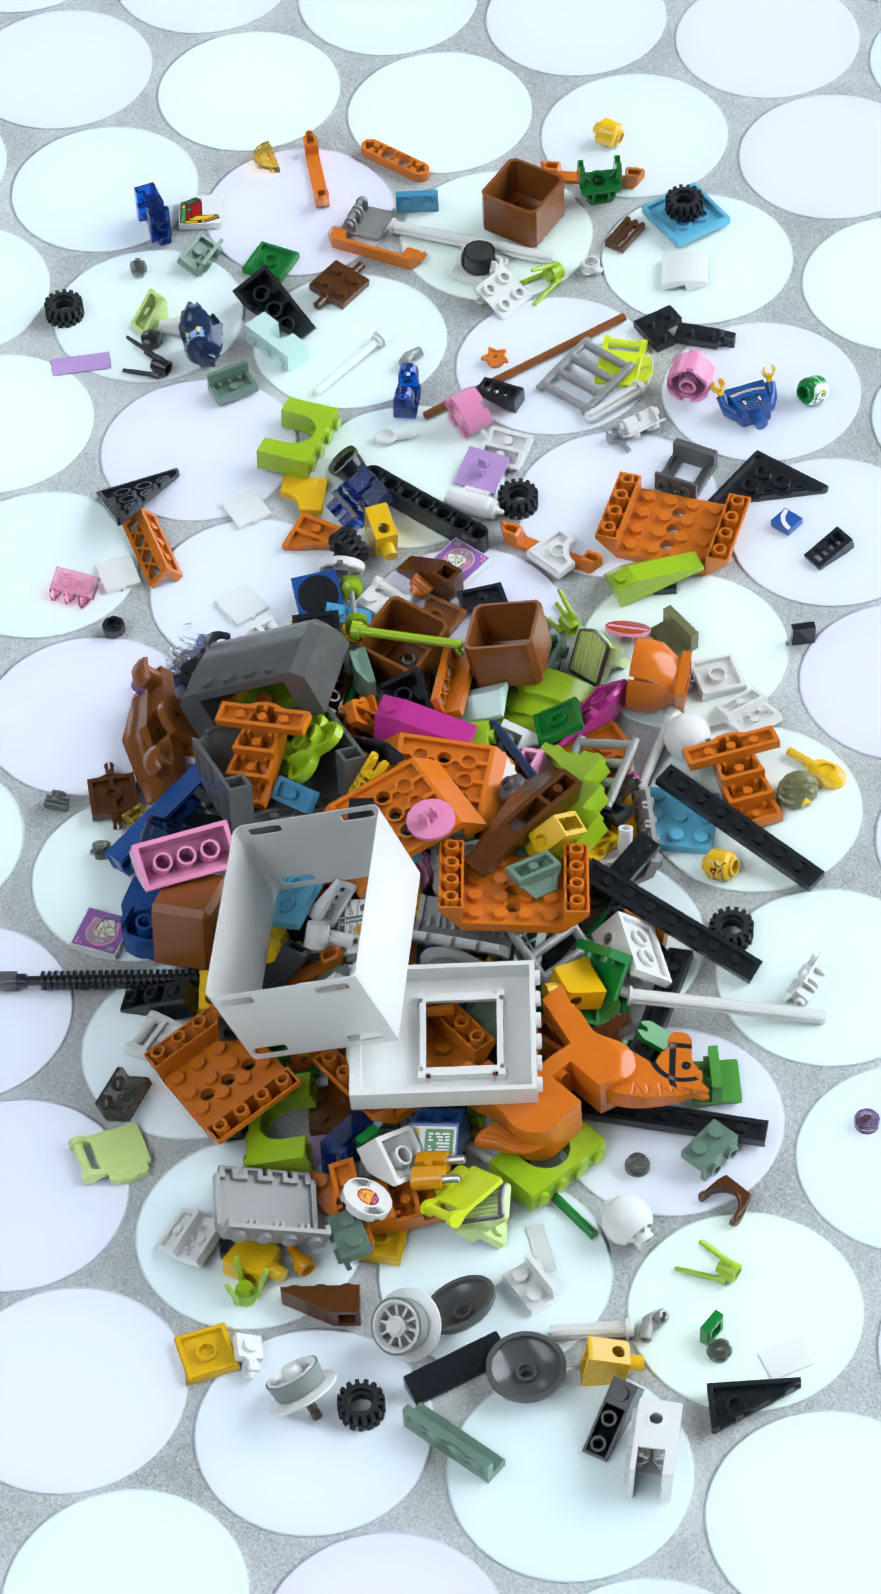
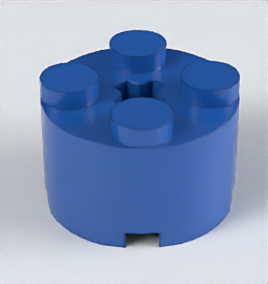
M142 902L141 906L129 907L121 917L123 942L127 953L137 958L155 961L151 914L153 902Z

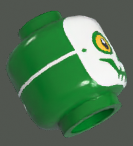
M813 375L799 381L796 393L803 404L812 406L826 401L830 390L824 377Z

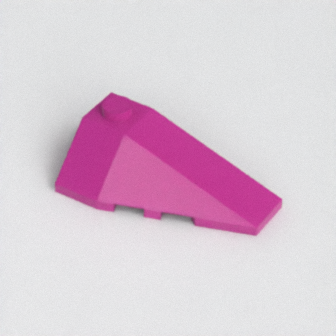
M621 679L596 686L580 705L585 729L558 740L551 745L563 747L576 740L578 735H585L612 720L618 719L622 715V709L626 704L628 681Z
M384 694L375 714L373 739L384 741L402 732L472 743L478 727L472 723L409 700Z

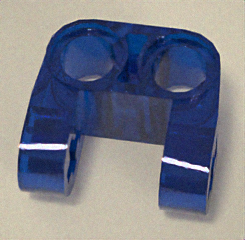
M406 362L401 364L399 368L398 384L393 398V417L416 419L421 396L419 369L415 364Z

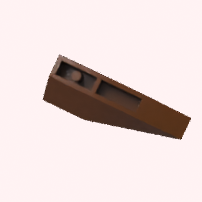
M565 768L541 770L509 796L464 861V865L483 879L530 841L529 833L551 816L564 813L578 802L583 782Z

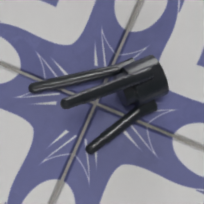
M126 336L128 341L143 350L144 354L152 359L150 363L152 372L123 368L122 372L149 376L157 380L160 376L165 378L170 374L173 366L171 361L156 354L130 336Z

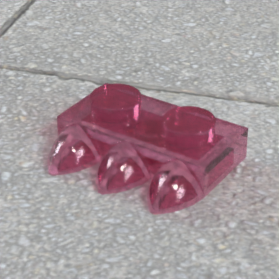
M56 566L49 588V596L52 601H55L64 592L63 597L66 605L72 603L78 596L79 607L83 609L91 600L95 599L101 579L94 575Z

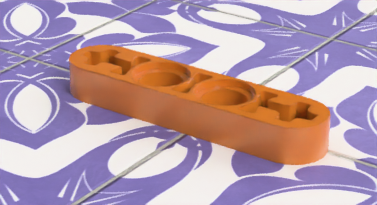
M366 139L361 143L363 157L415 182H426L430 178V167L425 162L376 139ZM384 155H391L392 157H390V158H383L382 156H384ZM408 163L407 166H400L399 164Z

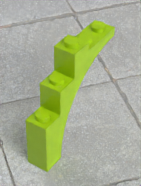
M545 742L540 749L544 750L552 766L557 769L565 768L583 782L578 802L566 812L576 811L588 831L572 841L571 844H588L590 852L608 831L603 822L604 818L600 814V811L609 802L604 793L605 788L601 785L602 781L610 773L605 764L606 760L597 752L593 754L584 750L578 755L575 752L569 753L559 745L553 746ZM563 848L552 853L555 858H563Z

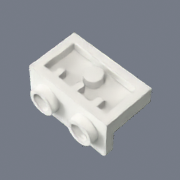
M530 1252L524 1254L523 1263L502 1274L504 1283L531 1317L558 1302V1283L552 1276L549 1277L545 1273L542 1262L538 1258L534 1259Z

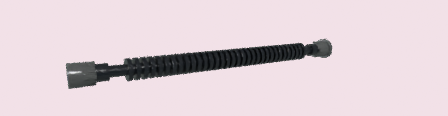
M131 969L130 974L128 970H124V973H122V970H118L117 975L116 970H111V975L109 970H105L104 974L103 970H98L97 975L96 970H92V974L90 970H86L84 975V970H79L78 975L77 970H73V973H71V970H67L65 975V971L61 970L59 975V971L56 970L54 973L47 971V976L46 971H41L40 976H28L27 973H18L17 971H0V991H17V988H27L28 986H41V990H46L47 986L48 990H52L53 987L54 990H59V985L60 990H65V986L67 990H71L72 986L73 990H78V985L80 990H84V986L86 990H90L91 985L92 990H96L97 985L99 990H103V987H105V990H109L110 985L111 989H116V984L118 989H122L123 985L124 989H129V984L130 989H135V984L137 988H141L142 984L143 987H147L148 984L153 986L187 979L192 985L194 983V988H199L200 973L199 970H194L193 974L192 969H188L186 974V969H181L180 974L179 969H175V973H173V969H169L167 974V970L162 969L161 974L160 969H156L154 974V969H150L148 974V970L143 969L142 974L141 969H137L135 974V970Z

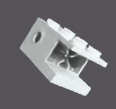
M617 911L592 933L594 943L632 955L619 994L620 996L627 998L629 985L635 989H644L643 982L645 980L664 988L672 983L654 926L650 923Z
M640 1398L638 1408L633 1407L623 1485L628 1486L627 1496L633 1497L636 1473L662 1477L660 1501L671 1502L681 1432L683 1403Z

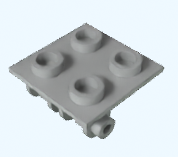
M360 196L356 199V203L352 206L341 228L346 229L347 234L379 241L394 212L371 207L368 204V198Z

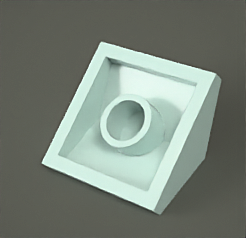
M504 682L469 690L464 715L458 719L466 722L503 718L508 683Z

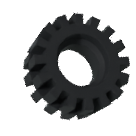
M679 184V188L676 185L673 186L672 190L669 189L665 195V211L667 216L669 215L670 219L675 218L677 222L681 219L682 223H686L687 219H689V222H692L693 218L697 220L699 215L703 214L704 195L700 189L697 190L696 186L690 188V184H686V187H683V184Z
M62 289L63 292L56 290L55 294L51 292L44 302L48 323H52L54 327L58 324L59 328H62L63 325H66V328H70L69 324L75 326L77 325L76 321L80 323L82 321L81 318L84 317L81 295L79 296L78 292L74 293L71 289L69 292L66 289ZM69 307L65 310H59L60 308Z
M513 478L511 483L507 480L504 482V485H500V490L498 489V502L500 503V508L505 511L503 516L507 517L509 515V519H514V516H516L517 520H521V516H524L526 519L529 518V514L531 516L535 514L534 511H537L539 505L538 489L535 488L534 483L530 484V480L527 479L523 482V478L515 481V478ZM514 497H522V498H525L524 500H521V501L511 500V499L514 498Z
M343 526L328 537V545L331 546L330 551L334 552L333 556H349L363 562L369 557L368 547L364 546L366 545L365 541H362L361 535H357V531L355 529L352 530L350 526Z
M728 906L726 911H723L721 908L718 910V914L715 912L712 918H710L709 929L740 948L742 947L744 950L748 948V944H752L754 921L750 913L746 915V910L742 909L739 912V907H734V910H730V906ZM728 926H735L741 929V931L729 934L722 929Z
M355 1379L354 1385L350 1381L347 1382L346 1388L342 1386L340 1394H337L338 1417L342 1420L345 1427L349 1424L350 1430L353 1431L355 1427H358V1431L363 1432V1427L366 1426L368 1431L372 1430V1424L377 1427L380 1425V1420L383 1421L384 1413H386L385 1395L382 1388H377V1383L374 1381L369 1385V1379H364L363 1383H360L359 1379ZM358 1399H366L372 1405L368 1410L355 1411L351 1408V1404Z

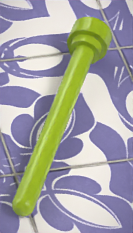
M353 620L350 628V639L353 640L373 637L461 649L463 647V642L458 639L370 628L361 621Z

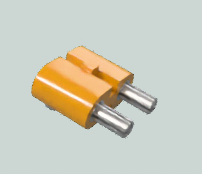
M448 1150L418 1152L414 1161L416 1167L412 1168L410 1176L411 1188L413 1190L425 1191L444 1189L446 1184L460 1183V1174L449 1173L451 1165L465 1164L466 1156L451 1155Z

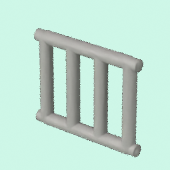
M585 336L536 385V389L540 392L543 390L581 410V414L585 416V412L599 405L636 367V364L633 361L626 362L595 345L588 336ZM586 349L621 368V370L613 376L578 355ZM572 362L608 383L600 390L564 369ZM558 376L594 397L586 404L552 385L551 382Z
M578 735L570 753L575 752L578 755L582 748L626 750L622 759L605 758V764L608 768H618L614 778L606 777L601 783L603 787H610L607 794L609 802L604 807L606 810H611L640 742V739L637 737H632L631 740L589 739L583 735Z
M575 925L564 933L553 934L530 951L522 939L530 932H507L523 959L534 960L535 970H540L541 985L549 983L555 967L580 959L584 956L585 951L579 948L575 949L546 971L538 963L537 958L571 934L577 942L579 938L589 941L580 927Z

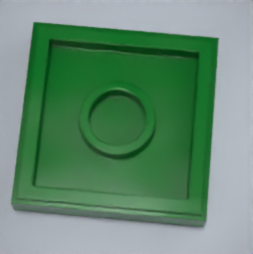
M261 241L242 267V273L251 276L266 264L279 282L282 283L299 260L300 254L299 252Z
M577 697L570 698L533 715L540 746L545 742L552 744L585 729Z

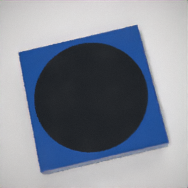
M335 568L290 579L298 614L323 612L327 602L344 605Z

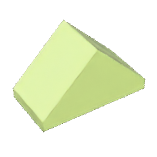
M149 288L130 325L141 334L147 330L158 329L160 320L169 319L167 299L153 288Z

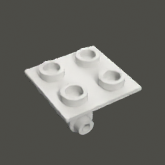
M504 266L474 289L478 293L477 303L480 305L488 303L503 320L533 297Z
M827 946L819 953L815 951L809 960L803 963L797 972L799 976L786 989L789 994L784 1002L787 1003L792 998L798 1007L808 1005L819 984L826 976L825 967L817 964L827 950Z

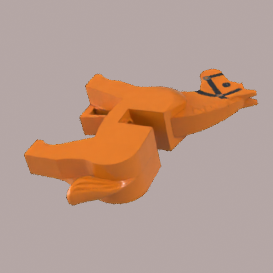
M559 985L542 999L543 1015L541 1016V1028H537V1034L541 1033L542 1049L537 1050L549 1058L542 1063V1071H538V1077L543 1078V1092H538V1103L469 1106L477 1113L488 1116L497 1123V1125H487L477 1134L474 1139L477 1148L495 1150L506 1154H518L520 1157L531 1161H543L555 1156L583 1129L581 1100L572 1094L571 1090L575 1091L598 1112L603 1113L616 1106L654 1108L673 1105L689 1098L706 1101L709 1100V1095L707 1094L709 1089L702 1083V1070L700 1071L692 1061V1039L688 1034L684 1032L672 1033L667 1039V1050H664L656 1061H648L631 1051L624 1043L593 1031L582 1013L569 1001L566 988ZM487 1060L482 1065L494 1064L490 1060ZM467 1061L462 1066L474 1065L470 1061Z

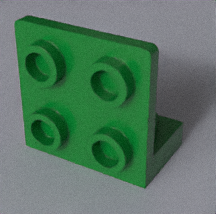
M579 938L576 948L584 950V956L592 958L590 963L607 991L604 1000L616 1003L632 955Z

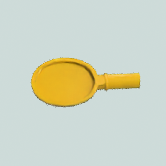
M792 747L787 749L786 755L801 763L802 766H805L807 772L817 778L820 787L836 790L845 785L846 774L837 764L825 759L813 760Z

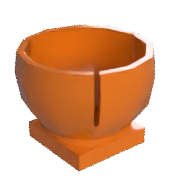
M637 638L629 670V676L634 677V680L628 679L626 710L638 714H654L672 705L678 708L681 713H684L692 674V652L683 650L682 656H678L664 642L651 638Z

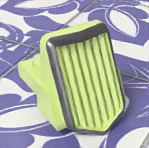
M578 626L574 640L575 645L568 667L572 674L596 687L604 684L612 668L616 669L618 666L626 669L630 660L622 656L625 651L624 648L609 641L599 630Z
M503 1181L497 1189L467 1213L462 1224L458 1228H454V1232L471 1242L481 1239L497 1249L505 1247L511 1185ZM445 1204L442 1206L443 1209L449 1212L456 1210Z

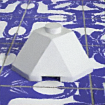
M411 1125L374 1138L359 1147L357 1151L369 1174L396 1187L410 1181L412 1168L415 1167L414 1161L417 1153L421 1152V1146Z

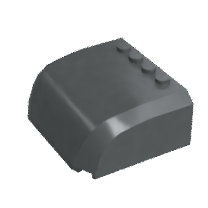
M317 618L212 643L193 671L179 706L199 738L205 735L204 730L216 726L214 719L219 710L218 705L221 696L280 682L285 684L300 710L310 711L311 716L325 713L350 643L337 629Z
M294 706V707H290V708H285V709L300 710V709L298 708V706ZM329 706L326 712L322 714L329 722L336 721L343 727V735L335 747L321 755L313 775L302 783V785L320 793L312 814L324 812L328 804L348 794L350 786L367 760V755ZM216 725L204 730L205 735L198 739L192 738L195 761L203 788L223 820H227L232 833L241 825L308 815L270 798L266 810L256 809L253 806L252 785L244 773L230 777L226 776L225 772L234 756L232 746L241 729ZM287 735V740L291 742L295 735ZM274 825L248 831L251 835H258L281 829V827Z

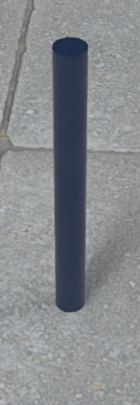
M492 719L489 722L491 729H494L496 736L530 780L537 773L496 719Z

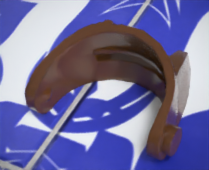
M725 1175L713 1182L706 1190H702L698 1194V1200L704 1202L716 1193L734 1195L738 1200V1208L735 1215L731 1218L729 1225L736 1227L745 1215L751 1194L728 1175Z

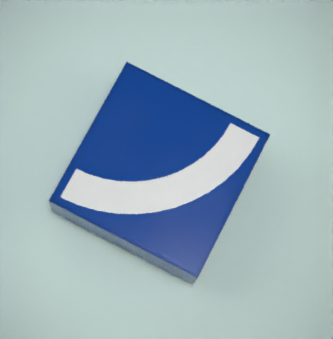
M784 508L771 520V526L787 536L803 524V518L787 508Z

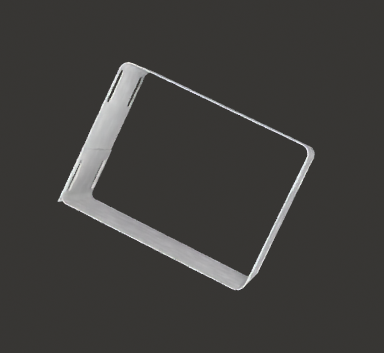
M371 804L246 824L237 827L233 831L205 993L254 1059L399 1040L397 1036L401 1021L420 872L377 805ZM372 810L375 813V816L353 820H343L341 817L343 814ZM279 825L282 828L281 831L251 835L248 831ZM312 874L315 877L313 880L295 883H283L281 880L282 878ZM368 877L354 973L345 977L262 989L276 899L279 892L284 889L334 882L337 878L348 880ZM342 983L349 985V988L318 992L315 989L320 986ZM381 1032L383 1035L357 1040L349 1038L350 1035ZM277 1045H286L288 1048L285 1051L257 1054L253 1050Z

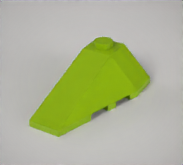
M695 551L623 564L603 573V577L622 608L704 570V566Z

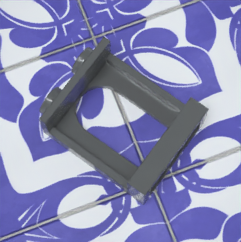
M676 438L673 442V454L662 472H655L654 489L669 494L698 499L717 467L718 450ZM682 463L702 468L694 483L674 477Z

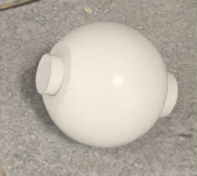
M688 712L678 715L673 714L665 722L666 727L663 732L664 744L667 750L676 758L684 760L682 757L683 748L710 742L711 740L708 724L697 714Z
M613 1194L603 1203L605 1207L601 1213V1226L609 1240L621 1246L634 1244L639 1250L654 1238L650 1231L653 1225V1214L647 1202L641 1197L634 1194H620L618 1196Z

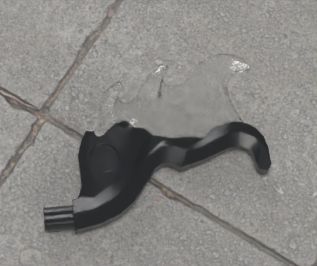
M191 622L182 625L178 630V639L181 645L178 648H175L173 644L170 645V653L175 662L171 663L166 659V668L177 675L176 680L180 684L187 686L193 671L209 646L220 639H231L229 632L214 631L209 634H198L190 631L192 627Z

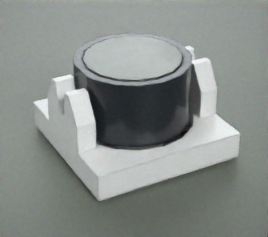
M483 240L472 241L467 245L462 244L461 250H458L456 266L451 271V277L478 286L502 266L506 267L509 260L508 257L496 254L495 248L491 243Z

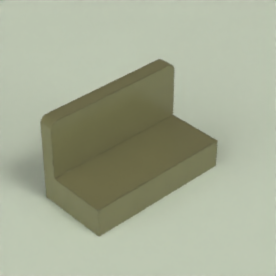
M671 605L663 608V621L651 628L650 635L655 640L664 642L678 656H682L683 650L692 652L697 649L699 632Z

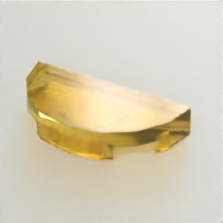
M269 140L257 146L254 151L255 165L259 169L269 170V173H279L280 167Z

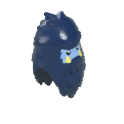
M188 301L184 310L181 311L178 326L184 351L187 354L186 357L201 368L206 365L215 367V362L221 356L220 353L223 346V323L219 321L214 313L211 316L208 315L198 302L194 304Z

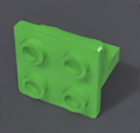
M718 1045L708 1046L707 1056H703V1061H693V1063L700 1071L702 1070V1083L709 1089V1093H707L709 1100L691 1098V1105L706 1106L742 1103L738 1060H719Z

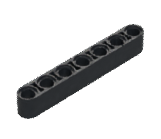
M369 465L364 468L363 483L366 493L383 503L387 502V505L450 541L457 538L483 554L488 551L489 536L486 526L380 466Z

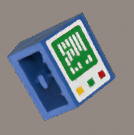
M421 1108L416 1111L410 1123L421 1146V1152L448 1150L451 1155H462L472 1135L466 1109Z

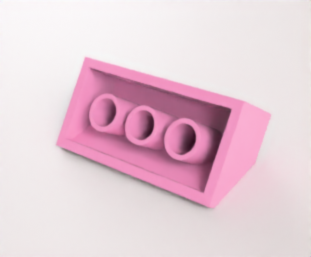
M225 819L134 844L131 846L129 854L136 876L147 893L226 871L232 835Z

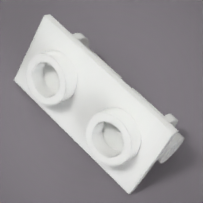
M649 406L637 413L640 421L637 420L635 414L620 420L618 429L620 432H624V435L619 438H628L629 441L641 436V431L645 429L648 432L660 427L659 423L666 419H659V409L656 406Z

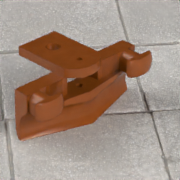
M146 656L139 659L131 671L135 686L138 689L143 687L146 690L132 698L122 743L145 802L151 805L186 772L182 742L193 747L192 738L198 739L199 737L179 706L181 700L176 697L173 672L161 665L157 669L151 667Z

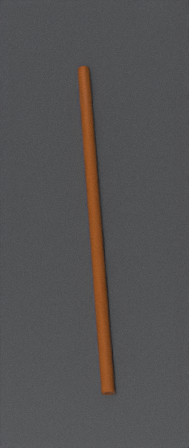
M621 313L492 377V379L504 382L576 346L585 336L592 338L626 321L627 318L624 313ZM444 402L424 411L423 416L428 420L448 409Z

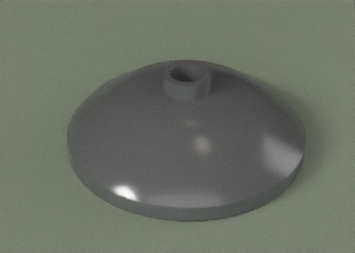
M482 1275L459 1277L443 1285L431 1296L440 1313L441 1335H454L464 1332L477 1325L488 1315L496 1300V1288L489 1278Z
M533 1331L515 1332L501 1338L491 1348L486 1359V1375L491 1387L503 1398L516 1403H536L549 1398L561 1387L566 1376V1358L561 1347L550 1337ZM524 1375L531 1376L530 1378H523Z

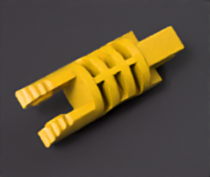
M371 752L353 784L350 786L348 793L385 773L390 763L382 760L375 770L372 771L379 756L376 752Z

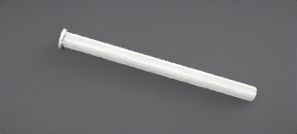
M392 218L390 222V235L396 233L462 247V244L467 245L472 241L483 240L491 243L495 248V253L499 255L544 264L553 262L555 254L550 251L396 221V218Z
M629 985L627 994L628 1006L633 1003L815 1024H826L827 1010L635 989L631 985Z

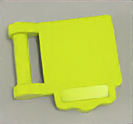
M611 335L604 336L603 349L626 362L633 361L636 364V367L616 387L627 388L632 385L634 380H641L646 386L648 385L649 379L653 375L652 357H645L648 340L634 341L611 338ZM610 347L639 350V352L613 350ZM599 357L597 367L613 376L621 370V368ZM597 376L594 377L595 384L606 385L608 383Z
M459 1165L450 1171L449 1174H460L461 1182L446 1184L444 1189H434L437 1196L422 1202L420 1212L428 1217L435 1216L442 1219L450 1227L458 1228L464 1221L467 1213L503 1183L501 1177L475 1166L468 1169L463 1165ZM441 1203H443L456 1210L449 1212L443 1208H440L439 1206Z

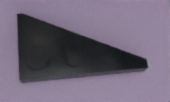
M801 1377L707 1383L711 1434H716L801 1389Z

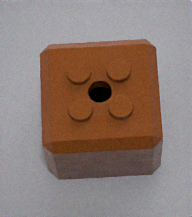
M518 158L509 159L481 191L484 230L530 248L537 247L565 215L564 179L562 175Z
M399 596L389 597L367 626L370 628L449 638L446 620ZM373 637L357 640L358 648H366L375 680L379 683H383L412 669H407L400 663L403 656L404 659L413 660L412 654L415 655L417 662L414 667L417 666L429 680L433 670L438 671L444 648Z
M535 599L486 603L474 607L464 642V650L475 685L481 688L507 682L508 687L539 685L544 680L552 638L541 602Z
M212 874L161 888L151 910L155 963L194 970H209L225 880L224 876Z

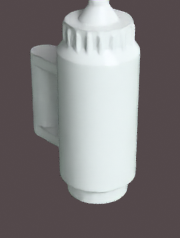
M466 485L463 489L457 487L453 489L448 488L445 493L444 503L462 513L483 519H495L498 514L503 515L505 513L500 508V503L491 497V492Z

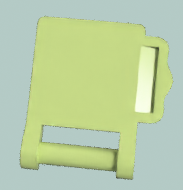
M130 1123L89 1136H74L68 1141L71 1151H74L82 1170L81 1178L84 1184H92L109 1176L110 1182L113 1185L122 1183L133 1184L139 1178L146 1177L149 1173L148 1164L151 1163V1157L137 1123ZM86 1146H91L100 1169L91 1168L84 1150Z

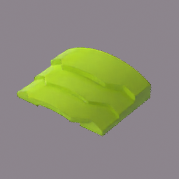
M546 668L544 680L539 685L508 687L504 717L496 720L501 725L503 720L506 719L536 733L534 714L573 697H577L581 705L594 688L574 676Z

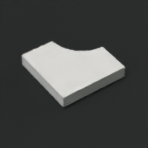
M558 528L527 550V557L560 579L575 568V561L569 554L575 545V538L561 528Z

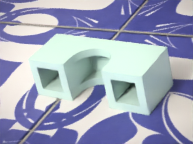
M266 312L261 313L245 324L246 341L259 349L264 356L271 358L277 366L291 372L309 360L307 343L293 333L285 338H280L279 323Z

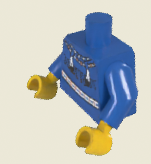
M765 365L763 366L761 374L766 378V382L761 379L724 390V393L723 389L726 384L724 379H718L720 388L716 387L715 382L712 381L710 390L717 394L718 397L716 399L722 414L736 421L741 427L754 425L757 430L764 429L768 425L771 411L775 409L778 397L776 382L772 378L776 371L775 365H771L772 373H767Z

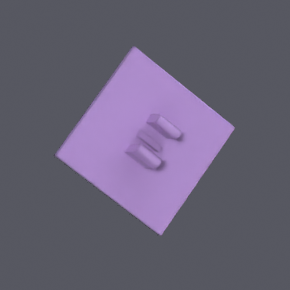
M469 446L453 480V484L462 487L467 485L491 492L494 496L511 457Z

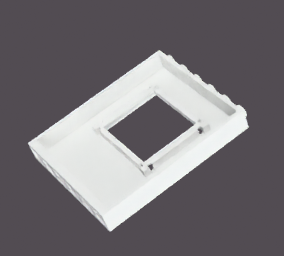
M534 960L408 965L400 1028L397 1036L399 1040L350 1047L349 1098L351 1110L538 1103V1092H543V1078L538 1077V1071H542V1055H537V1049H542L541 1033L537 1034V1028H541V1012H536V1006H541L540 991H536V985H540V970H535ZM351 967L350 975L354 973L355 967ZM496 1001L497 1065L426 1068V1004ZM381 1032L350 1035V1039L357 1040L383 1035ZM493 1072H498V1076H494ZM426 1074H431V1078L427 1079Z

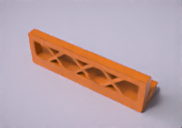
M141 508L122 524L149 587L155 589L165 577L176 582L183 577L155 514ZM138 521L136 531H132L131 527ZM141 536L145 537L143 547L139 546ZM148 551L152 553L150 562H146ZM155 567H158L160 572L153 578Z
M443 648L430 700L436 711L455 718H461L464 715L473 676L467 656H458L454 648Z

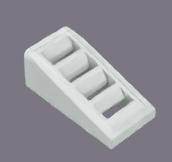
M337 878L311 907L308 913L309 917L312 920L326 922L334 928L358 886ZM341 887L346 888L343 892L339 891Z

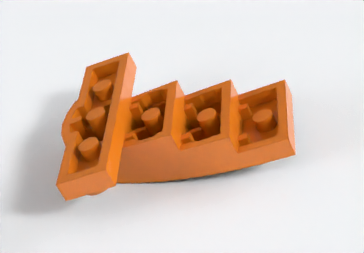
M222 701L214 719L216 725L241 729L232 746L234 756L225 774L227 777L244 773L252 785L254 808L266 810L281 767L287 735L305 736L312 719L310 711L285 709L271 702L244 704Z
M772 725L744 733H725L713 738L710 742L682 749V757L689 771L713 765L723 801L761 827L783 821V813L774 798V790L765 777L764 767L755 755L780 748V739Z
M353 1157L328 1164L334 1188L332 1195L333 1215L346 1210V1204L344 1201L341 1202L340 1199L341 1190L350 1179L359 1178ZM381 1179L375 1182L383 1186L390 1194L392 1208L384 1220L379 1221L380 1219H375L374 1222L362 1220L372 1249L376 1248L373 1235L400 1232L444 1221L435 1216H425L420 1212L422 1202L437 1196L435 1190H413L410 1181L394 1187Z

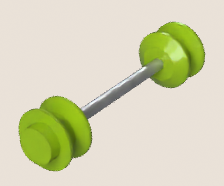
M347 575L339 583L342 597L346 600H351L352 613L345 619V629L349 636L353 620L361 621L368 626L367 617L357 612L355 600L363 593V587L360 578L355 575Z

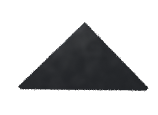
M756 450L708 501L725 505L729 493L751 497L750 503L825 494L828 492L829 486Z
M173 468L97 491V498L117 526H120L180 477L178 468Z

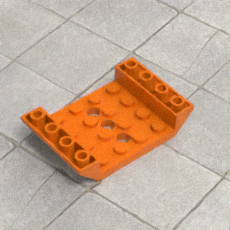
M620 471L596 530L595 539L616 558L634 562L695 551L704 566V570L696 574L706 576L728 565L748 511L751 497L729 493L724 505L642 488V475ZM682 514L683 516L679 518L675 517L674 515ZM670 530H676L677 532L674 533V534H672V533H669L668 531H670ZM670 546L672 548H670L669 550H665L662 547Z
M402 732L384 740L405 756L406 759L399 763H403L412 757L434 759L437 761L441 758L449 759L450 761L447 763H439L486 822L487 828L505 804L499 796V789L508 756L498 747ZM508 757L511 764L515 765V771L518 774L519 765ZM381 797L377 802L384 803L389 799ZM487 828L480 831V838L487 830Z
M416 757L408 759L333 801L324 810V812L349 808V798H374L375 805L379 807L410 858L459 830L468 839L487 828L486 822L441 764L434 759ZM381 797H389L387 802H377ZM440 799L447 802L453 808L456 817L455 825L450 833L443 838L434 841H422L415 838L412 834L409 836L402 834L408 829L406 824L408 812L420 801ZM394 813L402 814L398 819L390 818ZM348 814L341 815L342 819H347ZM368 877L346 880L358 886L355 893L360 899L366 897Z
M443 839L439 842L438 912L461 930L564 933L590 916L588 844H563V858H556L561 863V871L558 874V890L535 899L525 889L518 887L506 875L507 866L528 858L527 856H510L482 879L464 865V861L468 857V855H464V840ZM514 892L517 895H509L508 893ZM513 909L517 910L518 912H509L508 910Z
M454 1003L455 1014L426 1017V1068L462 1066L467 1061H470L474 1066H480L491 1052L496 1040L457 1003ZM330 1049L312 1058V1062L349 1097V1065L346 1053L342 1055L336 1049ZM426 1074V1078L430 1079L431 1074ZM422 1107L361 1110L372 1121L397 1124Z
M211 1004L143 1055L165 1086L215 1145H221L301 1086L302 1083L290 1068H285L276 1057L254 1059L240 1040L220 1041L218 1017L222 1016L216 1007ZM267 1047L253 1049L257 1054L271 1053ZM255 1064L251 1070H245L248 1065ZM235 1079L232 1084L225 1085L228 1080ZM214 1094L210 1100H204L206 1096Z

